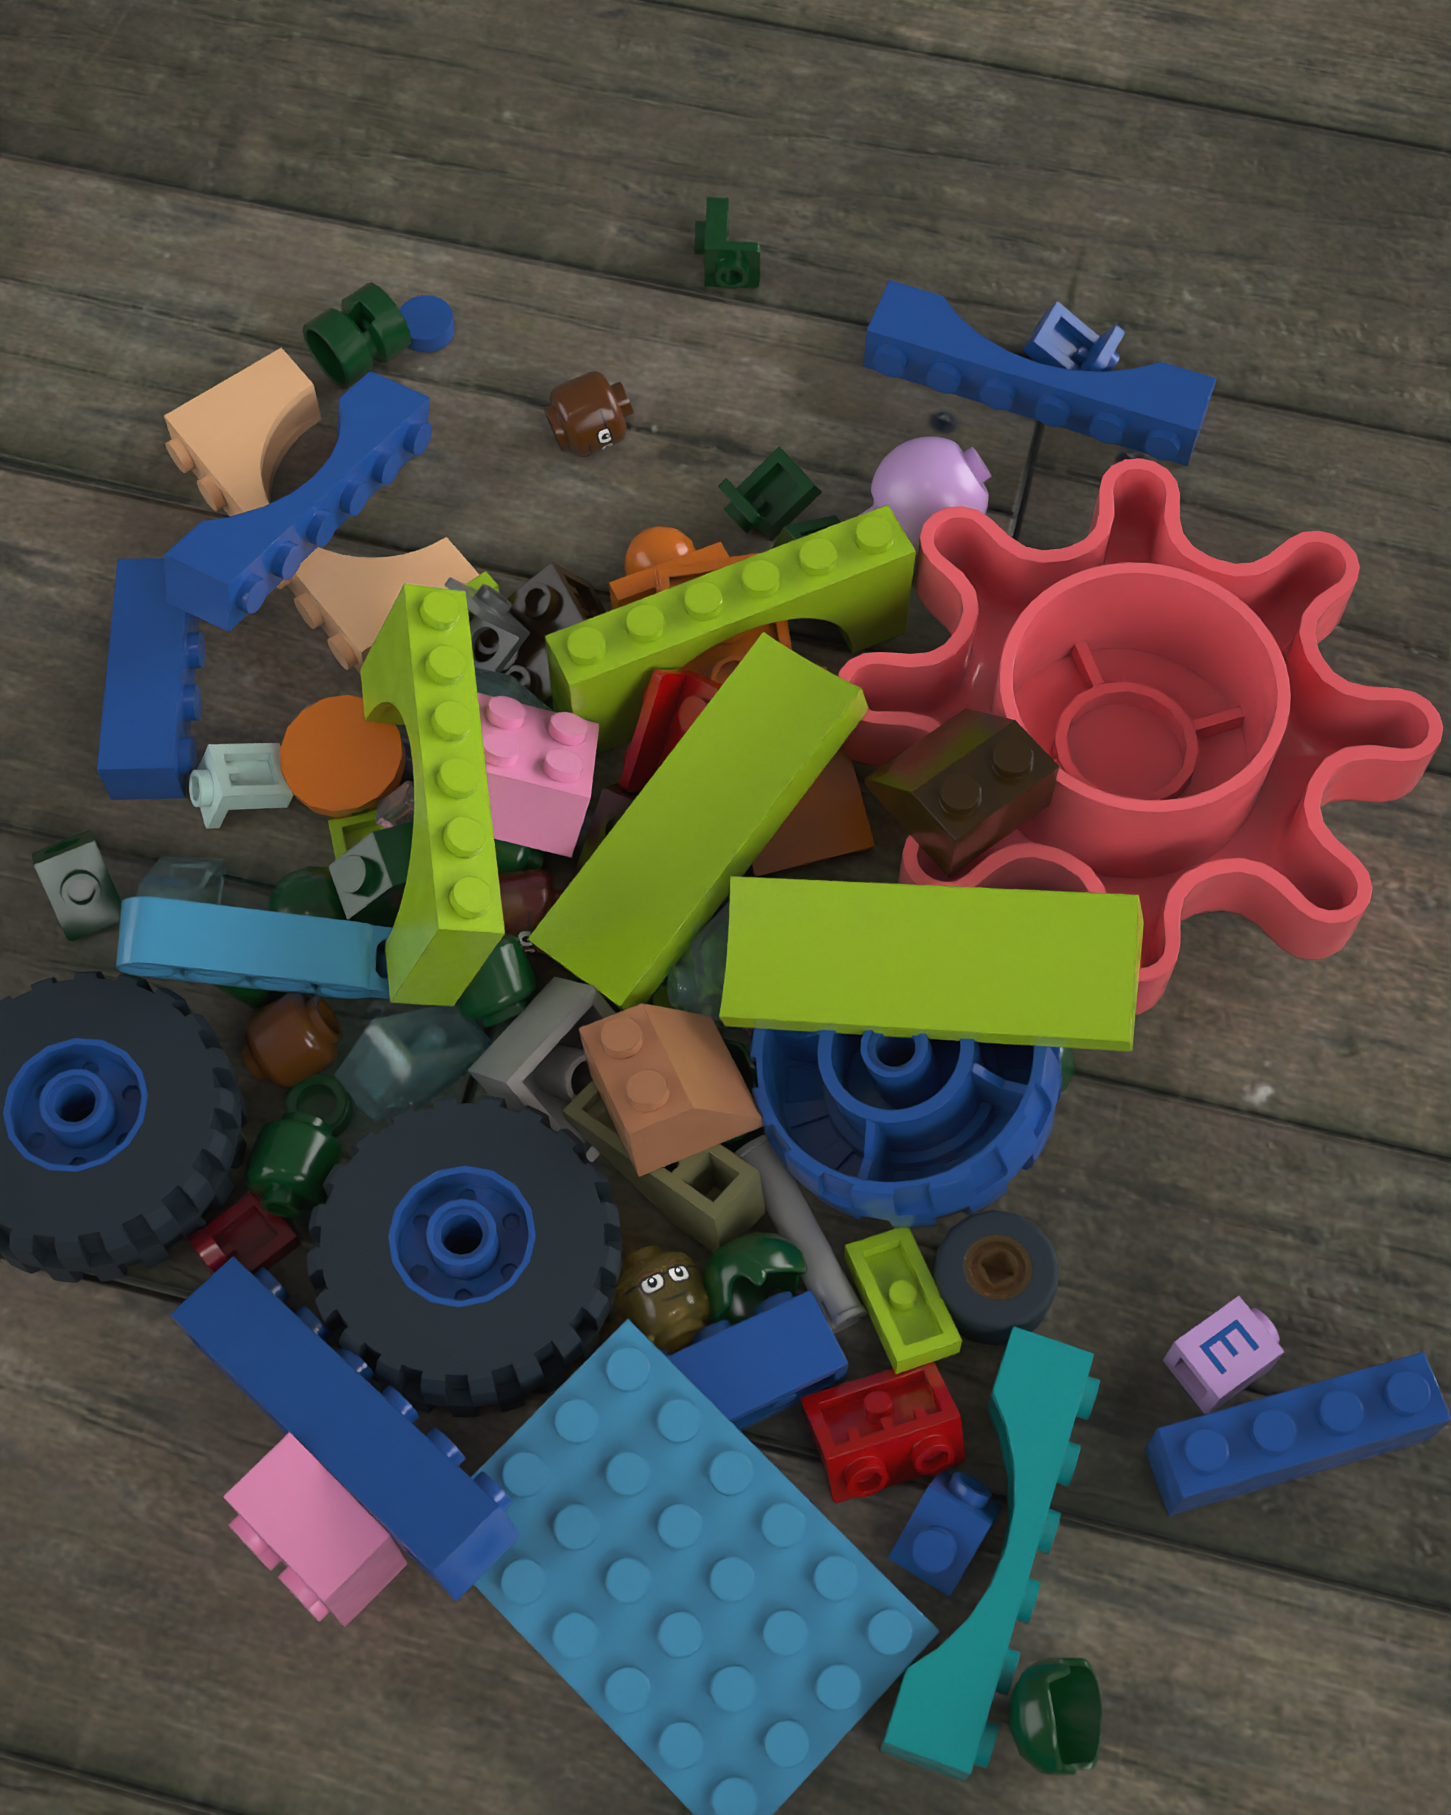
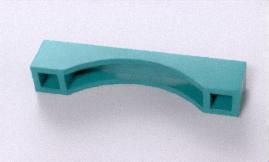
M1013 1326L986 1408L999 1440L1007 1479V1523L1000 1559L986 1593L969 1618L939 1648L906 1669L879 1752L963 1783L970 1776L973 1765L984 1769L987 1768L999 1729V1724L987 1720L995 1692L1008 1695L1020 1657V1652L1008 1648L1016 1620L1025 1624L1029 1623L1040 1590L1041 1582L1029 1578L1036 1551L1049 1554L1061 1517L1060 1512L1049 1509L1056 1483L1069 1486L1080 1453L1081 1445L1069 1442L1076 1417L1088 1420L1099 1388L1100 1380L1088 1376L1094 1353Z

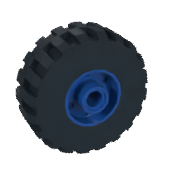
M102 971L74 973V979L57 982L55 977L38 981L30 985L31 991L14 999L8 995L0 1000V1253L10 1265L30 1274L40 1271L41 1268L45 1269L55 1281L77 1283L83 1279V1273H95L101 1282L122 1278L127 1274L126 1267L144 1262L149 1269L170 1258L167 1249L183 1238L189 1242L188 1236L198 1228L207 1226L203 1218L211 1207L221 1208L224 1206L234 1188L228 1176L230 1168L237 1169L243 1165L247 1143L240 1131L248 1122L245 1099L238 1087V1078L210 1024L202 1014L192 1013L186 1000L172 990L158 988L153 993L145 978L124 973L119 974L116 980L106 979Z
M458 1095L434 1099L435 1107L414 1113L412 1107L409 1106L390 1115V1126L383 1129L377 1135L372 1130H368L351 1145L354 1156L346 1166L341 1163L334 1165L323 1183L328 1199L325 1205L319 1204L313 1207L308 1231L314 1246L306 1254L308 1276L315 1289V1302L336 1345L339 1350L343 1347L355 1355L358 1354L370 1367L375 1376L368 1383L382 1393L390 1385L414 1409L430 1413L434 1406L450 1407L453 1417H478L479 1406L497 1403L500 1404L503 1413L525 1406L523 1395L541 1386L548 1394L568 1380L566 1369L576 1360L586 1362L600 1344L598 1332L604 1323H609L613 1319L619 1301L618 1284L620 1278L623 1277V1248L617 1205L613 1203L610 1184L600 1164L588 1160L585 1144L568 1128L560 1129L558 1133L551 1129L549 1115L528 1105L522 1107L521 1112L507 1109L505 1098L481 1095L478 1103H459Z

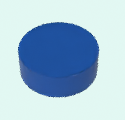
M430 295L417 296L405 302L399 309L411 334L412 341L408 348L418 352H434L444 348L452 340L455 333L453 312L449 304L443 299Z

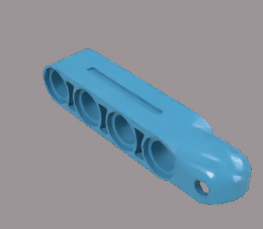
M131 897L122 900L116 969L126 974L279 992H299L306 995L361 999L374 997L390 999L385 943L392 928L355 921L160 897Z

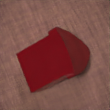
M252 1192L207 1226L198 1228L188 1236L190 1244L211 1275L220 1269L232 1256L253 1275L261 1267L268 1271L300 1246L301 1243L282 1217L272 1215L261 1208V1199Z

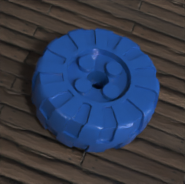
M754 1028L749 1058L750 1062L756 1063L758 1087L755 1086L753 1078V1088L751 1090L756 1107L762 1117L763 1130L777 1157L789 1173L820 1201L859 1221L862 1216L888 1220L893 1228L937 1226V1219L960 1212L971 1215L991 1205L1008 1193L1007 1184L1021 1169L1027 1170L1032 1168L1052 1132L1056 1103L1061 1096L1062 1064L1060 1047L975 1042L974 1039L960 1038V1041L928 1039L926 1034L920 1033V1036L911 1035L912 1038L888 1037L880 1033H874L871 1030H866L864 1035L840 1034L831 1030L808 1032ZM911 1059L902 1066L894 1067L898 1062Z

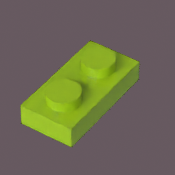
M895 1228L845 1245L843 1258L895 1374L960 1353L962 1339L944 1301L940 1297L939 1290L910 1228Z

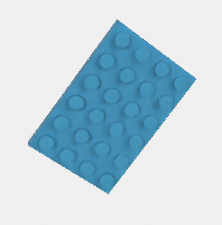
M629 1319L471 1477L473 1480L483 1471L509 1496L513 1503L504 1512L521 1535L473 1585L694 1815H773L940 1632Z

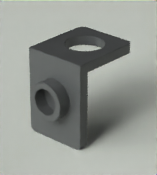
M450 577L444 585L451 590L466 591L467 606L475 614L469 623L475 676L482 684L489 686L495 681L530 632L509 613L512 604L499 592L486 584H482L476 590ZM494 629L499 636L498 650L490 660L479 662L474 654L475 642L482 632Z

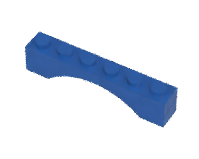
M889 280L866 332L864 367L876 370L885 376L899 377L931 387L940 393H951L986 404L992 409L1006 410L1039 420L1051 427L1065 428L1094 437L1103 443L1117 444L1149 454L1158 460L1172 461L1188 466L1217 380V378L1164 362L1135 369L1106 372L1068 370L1036 363L1008 352L981 336L958 316L943 296Z
M372 371L368 372L339 398L337 443L330 458L313 478L291 494L264 507L230 517L201 521L164 554L166 602L228 632L248 613H255L263 604L266 596L283 580L291 579L299 569L300 564L316 548L324 547L332 538L334 531L351 515H358L364 508L367 500L380 487L389 485L395 479L401 467L414 455L419 456L424 452L432 434V426L428 423L430 397Z

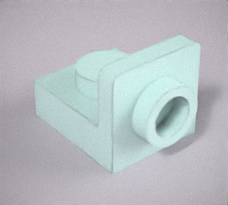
M280 743L208 744L198 769L191 772L189 779L191 802L195 807H200L206 829L220 828L228 810L288 808L294 794L281 773Z

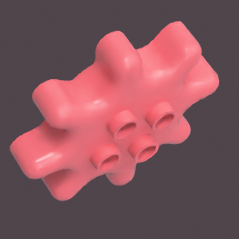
M1142 458L1125 459L1112 465L1107 470L1100 484L1089 535L1084 540L1065 548L1039 550L1026 547L1011 538L990 517L977 509L964 506L946 507L932 514L923 524L920 534L914 582L916 593L925 609L948 630L951 637L944 645L925 653H863L850 659L838 674V677L862 688L869 708L840 747L854 762L867 766L882 767L967 708L1016 720L1059 765L1050 805L950 877L942 871L913 837L909 835L902 853L898 884L1139 895L1144 928L1135 1015H1139L1154 1007L1163 995L1179 954L1180 922L1197 914L1224 911L1241 915L1258 926L1282 950L1298 959L1321 960L1342 950L1370 903L1373 887L1369 872L1364 865L1334 837L1325 825L1320 807L1331 802L1340 801L1382 803L1398 800L1410 793L1420 781L1441 742L1443 732L1441 717L1432 703L1418 693L1400 688L1373 687L1349 682L1333 672L1322 657L1318 643L1327 637L1340 622L1358 579L1360 565L1357 554L1346 541L1331 533L1318 530L1307 531L1289 538L1269 555L1255 562L1235 564L1213 558L1195 548L1183 534L1180 521V492L1177 480L1162 465Z

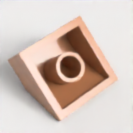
M641 1003L579 1028L590 1075L638 1177L763 1126L762 1117L711 1016Z

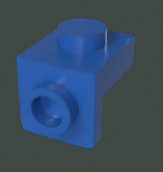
M1057 301L1045 311L1022 351L1040 364L1068 370L1106 372L1111 371L1120 358V355L1115 350L1125 331L1116 324L1102 336H1099Z
M943 1471L937 1474L926 1489L888 1558L950 1597L1002 1507L990 1499L992 1496L991 1491L978 1479L963 1472H955L952 1475L947 1471Z

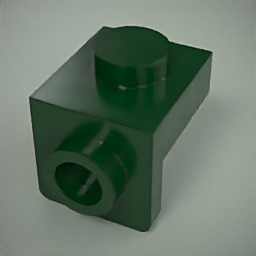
M707 197L706 221L695 220L694 255H704L705 287H724L728 289L758 288L760 286L761 245L758 242L729 241V198Z
M780 446L738 487L727 478L718 485L731 501L723 509L734 522L747 534L756 527L771 541L780 534L783 526L789 525L822 493Z

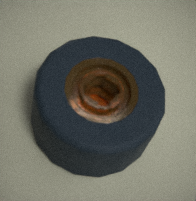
M989 1210L971 1214L950 1228L938 1248L932 1277L958 1333L972 1342L998 1346L1007 1343L1013 1326L1029 1332L1039 1327L1057 1291L1059 1264L1052 1243L1036 1224L1016 1213Z

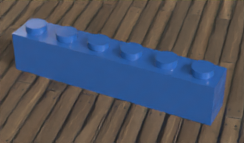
M232 1256L177 1307L170 1316L194 1345L281 1431L286 1435L290 1432L392 1536L393 1540L457 1602L521 1536L504 1512L513 1503L512 1500L485 1472L481 1471L472 1480L459 1467L465 1460V1457L440 1430L434 1427L425 1436L412 1424L419 1415L397 1390L389 1385L380 1394L368 1383L375 1374L358 1354L355 1355L343 1347L336 1353L326 1343L332 1334L306 1306L303 1305L293 1313L284 1304L290 1298V1295L265 1268L261 1267L253 1275Z

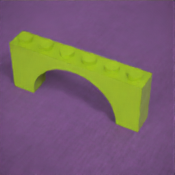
M885 505L545 636L554 712H569L580 716L584 720L599 723L597 755L632 741L635 726L642 709V696L654 670H679L701 653L745 631L789 619L813 618L826 620L836 624L852 653L906 633L916 550L890 506Z
M403 584L360 669L365 721L405 725L413 763L414 821L410 862L399 912L385 943L390 1003L454 1006L505 934L466 591Z

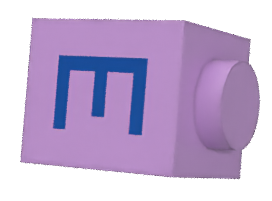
M1238 1296L1176 1340L1163 1359V1362L1206 1415L1218 1409L1270 1371L1285 1351L1278 1344L1280 1340L1279 1335L1270 1319L1259 1309H1250L1243 1299Z

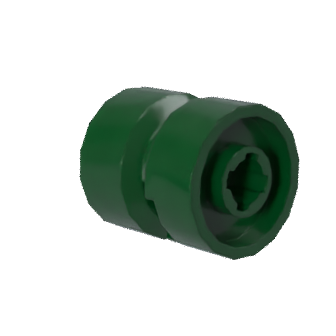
M372 282L366 283L342 299L341 311L329 308L306 323L302 330L308 349L319 367L330 380L342 389L349 388L361 380L368 372L372 371L374 367L373 360L379 363H386L408 348L412 341L408 325L397 305L383 289Z

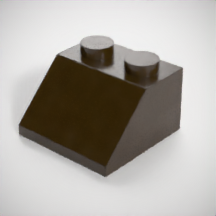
M966 708L865 778L864 785L942 871L950 877L1050 805L1059 765L1016 720Z

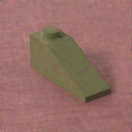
M593 1080L562 1110L564 1118L671 1223L714 1253L722 1245L741 1235H745L766 1212L760 1171L721 1144L638 1177Z

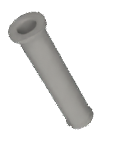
M766 1135L743 1145L734 1154L760 1171L765 1210L778 1235L789 1239L803 1253L808 1268L807 1273L800 1275L807 1290L812 1291L832 1332L837 1333L856 1324L868 1312L858 1299L794 1177L777 1157Z

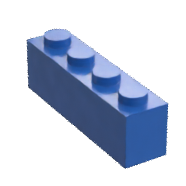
M164 558L117 559L97 771L111 800L185 798L187 775H191L193 770H197V747L195 739L190 737L191 721H199L201 717V693L198 684H194L195 669H203L205 665V641L202 632H198L199 618L166 602Z
M811 1290L796 1297H793L790 1291L776 1294L761 1302L754 1309L756 1315L734 1326H731L728 1320L714 1323L693 1336V1345L672 1355H668L666 1350L660 1351L739 1431H742L801 1403L800 1397L835 1387L846 1380L849 1363Z
M1421 1352L1158 1428L1144 1450L1167 1514L1171 1516L1430 1440L1451 1421V1415L1425 1352Z

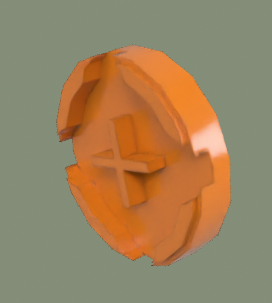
M341 695L323 698L303 709L287 727L280 747L281 773L296 799L314 813L339 819L353 816L352 813H359L365 809L371 811L384 804L400 784L406 766L403 737L396 724L365 721L364 704L361 697Z

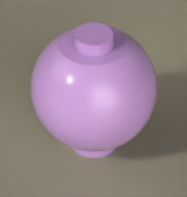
M934 436L915 438L897 446L882 460L871 484L874 505L860 515L889 505L916 550L917 555L923 524L932 514L946 507L964 506L977 509L986 515L989 494L983 482L989 479L991 474L973 447L963 452L956 442Z

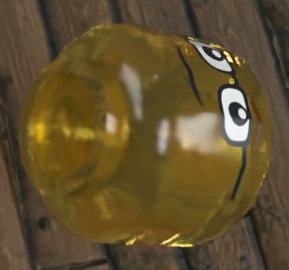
M653 1245L638 1250L626 1258L623 1262L625 1272L619 1276L615 1295V1305L623 1322L629 1319L659 1350H666L667 1353L677 1351L693 1343V1336L706 1328L704 1322L710 1314L709 1300L703 1286V1279L690 1255L680 1251L662 1252L660 1246Z

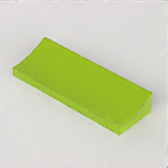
M763 632L529 936L528 940L585 984L594 986L604 998L623 1011L641 1003L646 1004L730 893V876L742 877L867 713L869 708L862 688L812 663Z
M730 876L728 945L719 1017L727 1027L808 1032L831 1030L840 1034L864 1035L866 1030H871L874 1033H880L888 1037L912 1038L911 1035L920 1036V1033L926 1034L928 1039L960 1041V1038L974 1039L975 1042L1132 1052L1144 928L1140 898L1137 894Z

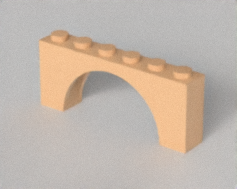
M281 347L164 415L171 436V440L166 442L165 445L172 460L183 473L192 470L199 479L197 480L198 488L214 511L223 508L229 516H234L270 504L273 479L282 458L304 432L322 420L314 385ZM445 537L420 550L389 557H354L318 547L300 564L295 575L289 580H283L277 588L289 587L296 596L294 603L304 621L312 629L321 626L330 637L327 639L328 645L342 667L348 670L354 666L361 674L360 669L403 584L448 589L444 584L450 577L466 584L479 576V573L452 542Z

